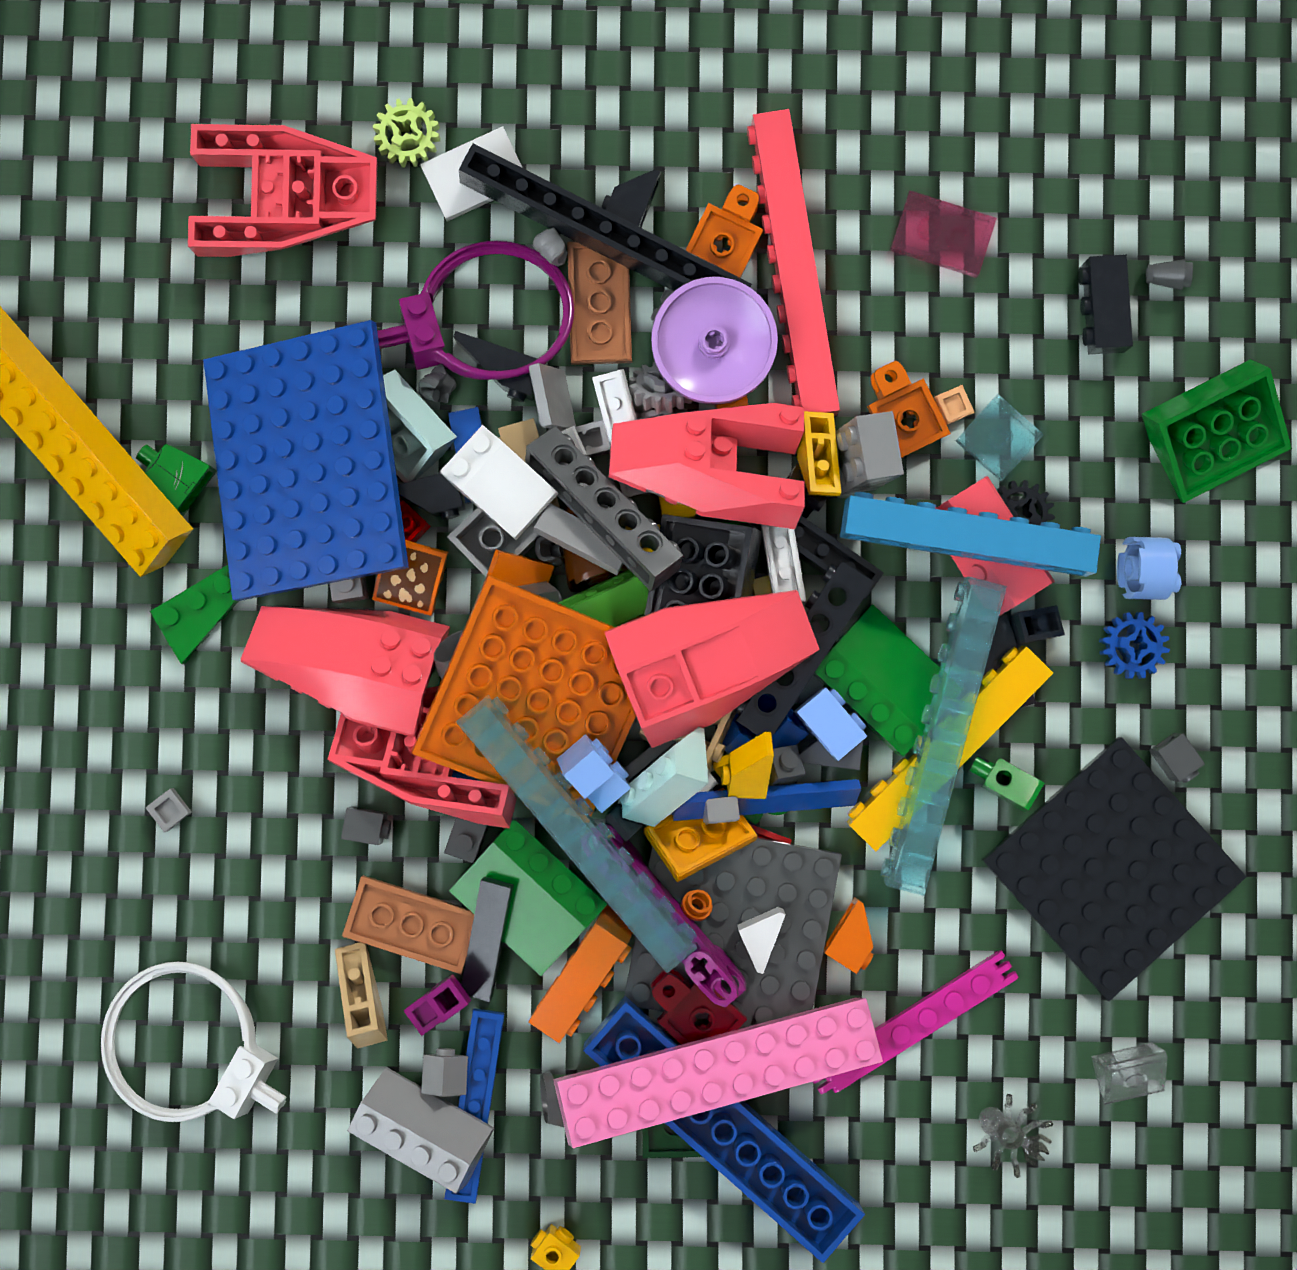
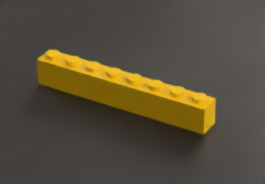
M1015 646L1011 648L1001 659L1004 663L996 671L994 669L989 670L980 679L979 682L982 686L975 693L972 691L966 693L957 703L960 708L952 716L949 713L943 716L935 725L938 730L930 738L925 735L914 746L916 752L908 760L905 757L902 758L892 768L894 774L886 782L883 779L880 780L870 790L872 796L864 804L861 801L858 802L849 811L848 816L850 818L846 822L875 851L1053 674L1027 646H1020L1018 649Z

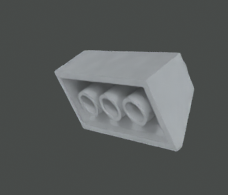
M388 1067L385 1068L361 1101L347 1131L450 1191L458 1193L468 1184L494 1127L439 1096L421 1094L422 1087Z

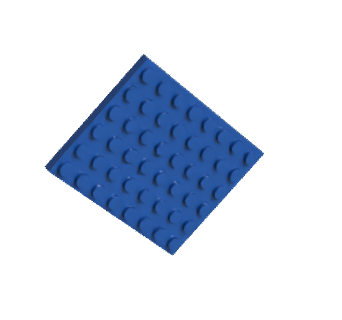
M368 320L203 359L232 600L242 601L409 568L376 323Z

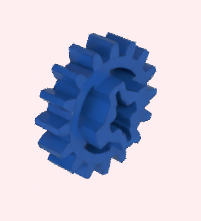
M1130 612L1124 613L1123 621L1119 617L1111 619L1114 627H1104L1103 630L1108 636L1099 639V642L1106 644V649L1101 650L1100 655H1108L1109 657L1104 663L1105 666L1115 665L1116 667L1113 672L1115 675L1125 671L1126 679H1133L1135 673L1138 679L1146 678V671L1150 674H1155L1157 672L1155 664H1165V660L1160 657L1161 654L1169 653L1170 649L1163 647V642L1169 640V636L1160 635L1164 626H1154L1155 617L1153 616L1147 617L1144 620L1143 612L1135 613L1134 618ZM1130 625V628H1127V633L1124 636H1117L1123 628ZM1146 631L1150 634L1152 641L1147 636ZM1130 641H1134L1135 644H1138L1139 649L1134 650L1133 647H1130ZM1116 649L1119 651V653H1120L1121 656L1123 657L1122 660H1121V659L1119 658V656L1117 655ZM1147 654H1151L1150 658L1139 666L1142 658Z

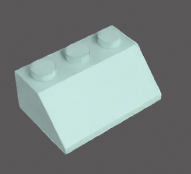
M393 370L383 375L396 474L405 483L417 480L445 454L457 436L396 370Z
M698 727L629 783L631 788L620 797L622 818L655 827L709 783L704 728Z

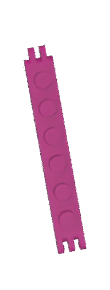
M1003 951L995 952L876 1027L875 1033L883 1062L825 1078L827 1081L817 1088L819 1093L824 1094L831 1089L834 1093L841 1091L1017 980L1019 977L1015 971L1003 976V973L1012 967L1009 961H1005L998 966L996 965L998 961L1005 957ZM823 1079L813 1081V1083H818Z

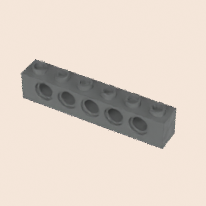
M554 426L527 445L525 463L559 493L557 496L651 592L679 571L683 559L679 546L675 542L669 541L660 532L657 524L652 519H647L638 510L636 503L631 498L625 497L617 489L612 478L604 476L596 468L592 458L586 454L584 455L575 446L574 441L569 435L563 434ZM559 462H564L568 465H561ZM580 483H585V484H587V485H589V486L584 487V486H581V485H579V484H580ZM600 505H608L611 508H603ZM621 526H628L632 530H625ZM642 548H650L654 552H646Z

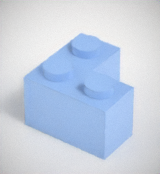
M825 687L820 688L795 709L793 713L801 720L808 732L819 740L830 755L839 761L867 737L863 731L866 725L855 713L851 716L842 707L846 703L845 700L834 688L828 690Z
M585 734L560 755L557 761L564 777L584 799L588 798L603 813L631 788L626 780L629 774L618 761L614 764L611 763L614 760L608 754L609 751L597 738L591 741Z

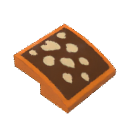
M405 540L409 568L377 574L372 600L432 616L435 610L439 586L443 580L448 552Z

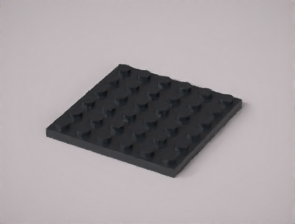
M1117 737L981 859L1107 1001L1113 999L1247 877L1122 737Z

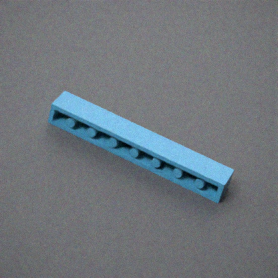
M855 492L854 496L850 495L844 503L840 538L1085 577L1097 572L1101 535L1091 534V529L1072 527L1071 530L1060 529V524L1053 522H1041V525L1029 524V519L1022 517H1010V521L998 519V514L990 512H980L979 516L967 514V509L959 507H949L948 511L936 509L935 504L928 502H918L917 506L904 504V499L896 497H886L885 501L873 499V494L865 492Z

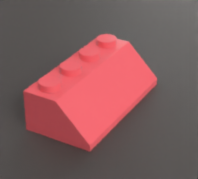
M988 476L936 507V509L948 511L949 507L967 509V514L979 516L980 512H990L998 514V519L1010 521V517H1013ZM950 555L991 620L1016 607L1055 582L1047 570Z

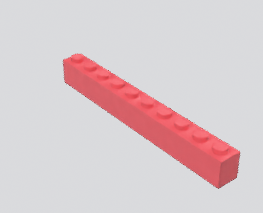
M785 109L753 114L751 126H747L749 145L755 146L756 155L752 156L754 175L759 174L761 185L757 186L758 202L765 206L766 215H762V226L764 234H769L771 245H767L769 264L774 263L776 275H772V286L774 294L779 293L781 305H777V316L779 324L784 323L786 335H782V346L784 354L789 353L791 365H787V376L789 384L794 383L796 395H792V406L804 407V411L834 413V416H837L840 407L790 110Z

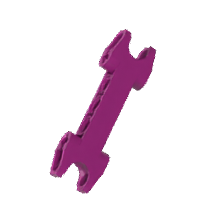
M603 824L601 827L591 826L580 836L582 847L594 865L608 880L615 882L682 961L688 976L713 1003L727 1007L747 990L745 978L732 960L719 946L714 945L693 920L684 914L679 903L644 864L641 854L629 840L625 842L617 831L608 824ZM591 835L593 839V845L597 851H594L589 845V838L591 837ZM601 835L606 840L605 847L600 842ZM640 880L645 881L649 886L647 897L641 896L637 891V885ZM660 905H665L669 909L670 918L668 921H663L659 918L657 910ZM680 929L688 931L691 935V943L688 946L680 943L678 939ZM732 976L737 978L739 982V988ZM722 980L729 984L731 993L721 986ZM714 989L725 999L717 997Z

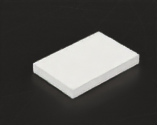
M503 126L420 164L446 221H450L493 201L460 184L459 168L472 143L522 167Z

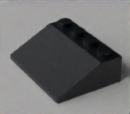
M662 514L660 532L669 541L671 540L679 546L683 559L678 572L652 592L649 590L645 615L667 607L751 596L762 538L761 531L752 527Z

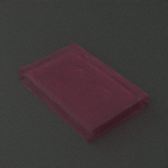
M909 191L890 251L977 278L997 218Z

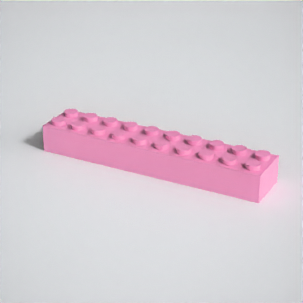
M852 998L556 1078L553 1081L568 1145L576 1148L881 1063L883 1060L867 999Z

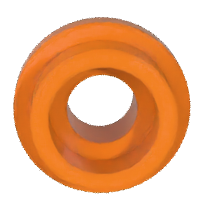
M703 890L689 891L681 901L682 911L691 920L703 921L712 912L711 897ZM692 904L698 905L700 910L695 908Z

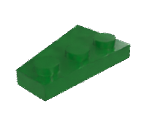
M228 565L150 611L181 664H185L190 659L195 649L209 637V633L239 602L232 600Z

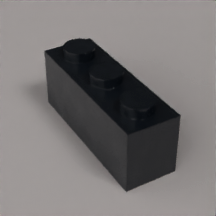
M1127 254L1090 256L1082 264L1078 272L1079 284L1083 285L1084 297L1081 298L1080 302L1081 314L1085 315L1086 327L1083 328L1082 333L1083 344L1087 346L1088 355L1125 353L1133 346Z

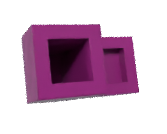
M452 974L403 1011L420 1035L423 1036L440 1022L444 1023L471 1002V998Z

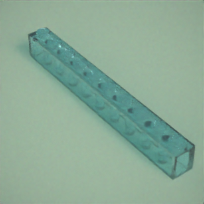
M964 577V581L957 584L954 600L958 601L955 613L951 612L949 614L946 624V631L950 632L947 644L942 643L938 654V662H942L939 675H933L929 692L934 693L931 705H925L921 723L925 724L923 735H918L914 744L913 754H917L914 767L909 766L905 778V784L909 785L906 797L900 798L897 808V815L901 816L898 828L893 827L889 838V846H893L890 859H884L881 868V876L885 877L884 883L888 887L922 896L925 895L1007 586L973 577Z
M487 695L458 719L456 723L664 971L668 973L697 949L694 940L697 934L686 921L680 924L673 915L676 909L665 896L659 899L652 889L655 887V884L644 871L638 874L631 864L635 861L623 846L617 849L610 839L614 835L602 821L598 825L589 815L593 810L581 796L576 800L568 789L572 785L560 771L555 775L547 764L551 760L539 746L534 750L526 740L530 735L518 721L513 725L505 715L509 710L497 696L492 700Z

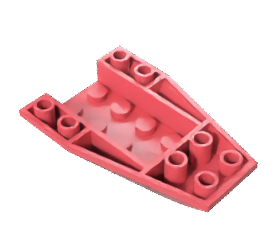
M797 590L667 607L604 631L623 685L651 748L690 734L698 727L705 728L712 725L820 650Z

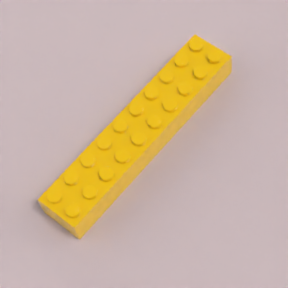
M0 306V416L140 577L166 566L192 532L193 528Z

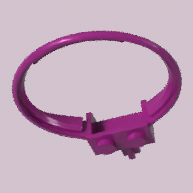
M485 241L465 246L444 258L430 273L420 294L399 299L403 325L378 330L377 333L380 349L409 343L416 370L443 364L449 370L467 378L479 380L508 379L530 373V365L537 363L545 365L561 350L572 329L574 301L564 275L557 266L549 263L538 251L513 242ZM489 254H504L522 258L543 270L555 284L563 305L562 324L555 342L537 360L516 369L492 371L470 366L458 360L452 354H446L442 348H445L432 302H434L441 285L451 272L472 258Z

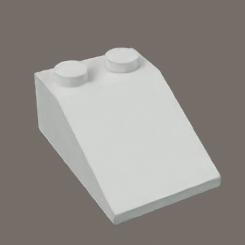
M483 425L440 471L458 491L515 540L520 537L559 494L504 442Z

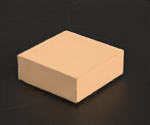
M963 385L933 397L946 425L975 413Z

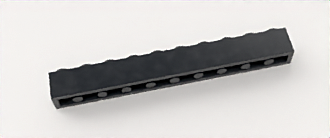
M472 143L459 168L460 184L550 229L554 227L558 233L673 291L688 282L705 277H724L739 281L748 287L752 285L738 276Z

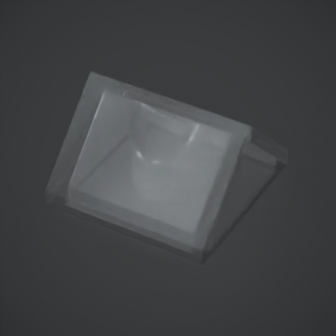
M1152 1042L1091 1056L1104 1105L1165 1091L1168 1056L1163 1049Z

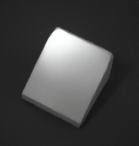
M737 797L706 800L703 814V823L705 825L735 822L740 819Z

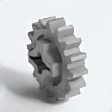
M653 362L652 367L642 365V371L634 370L633 377H629V391L631 398L634 399V405L639 406L643 404L644 411L655 408L656 413H660L662 410L672 413L673 407L682 410L684 409V403H692V400L680 395L667 384L659 373L655 362Z

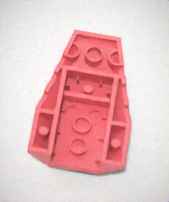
M261 606L242 654L241 662L276 681L280 680L290 685L291 689L300 694L305 693L318 700L319 704L343 713L344 717L353 722L414 737L423 712V698L435 665L434 652L439 644L448 637L450 626L393 611Z

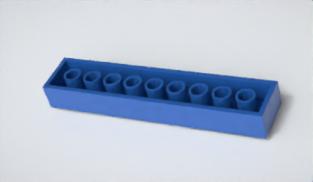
M624 996L584 1042L583 1051L600 1066L680 1044L630 999ZM745 1101L665 1123L822 1263L827 1260L865 1215L859 1202Z

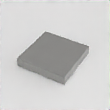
M541 363L530 365L529 372L540 425L549 429L556 426L560 431L572 426L576 427L565 371Z

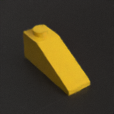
M804 411V433L796 453L809 495L840 496L841 483L834 413Z

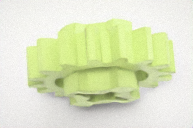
M412 98L408 99L407 105H403L400 99H396L397 107L392 108L389 104H386L387 113L377 114L381 124H373L374 131L378 133L373 138L376 145H381L378 148L382 156L388 154L387 158L391 164L399 159V163L403 168H405L407 161H411L413 166L417 167V159L422 158L426 162L428 161L426 154L428 151L436 153L437 150L433 142H440V135L435 132L440 129L438 121H433L435 115L432 110L425 112L426 107L423 102L415 107ZM422 122L425 123L427 128L426 136L420 131ZM388 130L394 135L391 139L392 144L387 139Z

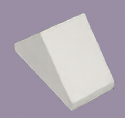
M776 907L737 925L741 938L758 973H764L786 914L782 908Z

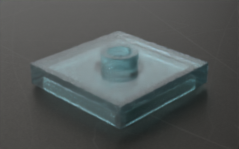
M997 394L956 439V442L997 479L1003 481L1044 434Z

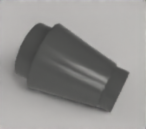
M1185 259L1153 265L1147 264L1145 282L1182 290L1183 287L1190 288L1193 276V263L1185 262Z

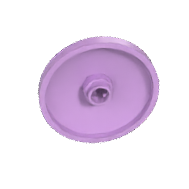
M705 277L684 284L664 301L653 324L651 341L653 358L658 371L672 389L695 402L725 404L745 397L764 381L776 356L778 336L776 323L770 308L753 289L733 279Z

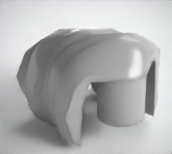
M554 227L549 230L546 229L535 236L533 247L543 258L555 266L565 263L568 255L565 243Z

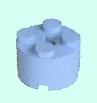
M1127 537L1122 544L1127 545L1125 553H1119L1117 560L1118 585L1121 588H1125L1127 592L1122 594L1124 598L1166 600L1172 592H1179L1181 577L1177 572L1178 560L1181 556L1180 544L1172 542L1169 538Z

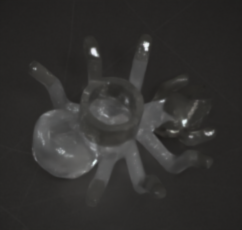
M1007 1094L1004 1104L1006 1116L997 1107H987L980 1112L978 1117L979 1125L988 1135L984 1136L979 1144L973 1146V1151L982 1150L987 1146L988 1142L999 1140L1001 1144L994 1151L992 1169H998L1003 1150L1005 1148L1011 1149L1010 1159L1014 1176L1019 1178L1018 1148L1022 1146L1025 1160L1036 1167V1162L1029 1156L1039 1161H1045L1039 1152L1049 1155L1047 1147L1039 1140L1042 1139L1049 1144L1052 1143L1051 1139L1043 1134L1027 1137L1026 1134L1036 1127L1043 1129L1052 1127L1053 1122L1034 1120L1021 1129L1020 1127L1025 1116L1033 1113L1037 1105L1033 1103L1028 1108H1022L1015 1121L1011 1111L1013 1105L1012 1095Z

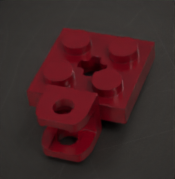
M665 967L651 982L654 999L665 1009L657 1018L658 1023L680 1044L738 1030L747 1021L746 1015L732 1002L727 1007L713 1003L694 982L690 984L684 976L672 967ZM666 985L672 986L670 989H665L664 987ZM714 989L717 997L725 999ZM699 1012H707L709 1014L707 1017L709 1024L701 1023L696 1025L697 1019L695 1015Z

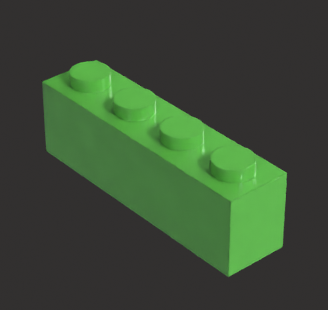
M627 570L564 599L558 604L617 627L637 616L643 617L645 615L649 589L630 570Z

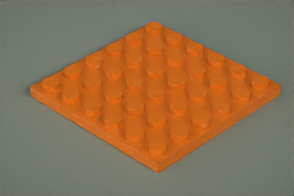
M487 574L413 746L412 754L484 782L510 785L515 794L589 822L595 806L588 798L584 799L564 777L557 758L586 734L591 741L597 738L609 751L608 754L614 760L611 763L614 764L633 724L636 714L617 670L604 632L615 627Z

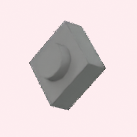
M170 788L146 807L163 832H168L192 813L174 788Z

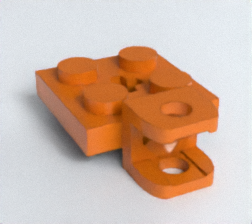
M738 184L728 194L722 209L708 203L686 251L741 278L764 230L752 224L758 207V193ZM745 202L747 205L741 206L738 203ZM727 238V245L731 247L730 250H724L722 253L718 252L714 242Z
M893 361L877 369L871 375V385L878 401L868 405L867 408L870 414L893 411L901 458L951 434L924 378L912 384L904 367L898 361ZM885 375H889L892 382H888L885 379ZM904 412H907L909 416H916V420L913 422L914 428L909 429L907 425H902L901 420L903 419Z

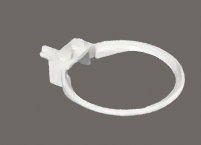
M188 962L158 964L145 969L131 978L111 1002L101 1033L102 1061L114 1090L135 1111L160 1121L182 1122L196 1119L217 1109L236 1119L248 1114L255 1101L276 1114L284 1106L287 1097L265 1084L279 1058L257 1046L255 1026L249 1008L238 992L214 971ZM170 973L194 974L218 986L230 999L237 1012L241 1026L242 1041H245L244 1047L239 1046L210 1100L198 1106L182 1109L159 1107L137 1095L122 1076L115 1054L116 1026L121 1011L128 999L148 981Z

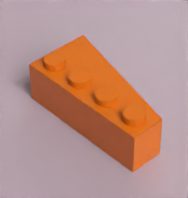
M606 905L599 913L594 926H591L577 947V951L566 962L560 972V976L556 977L534 1010L528 1023L558 1043L561 1042L566 1034L571 1037L581 1022L577 1019L581 1011L584 1010L588 1013L597 1000L598 996L594 993L599 985L603 988L607 986L615 973L611 970L615 962L618 961L622 964L632 949L628 946L636 924Z

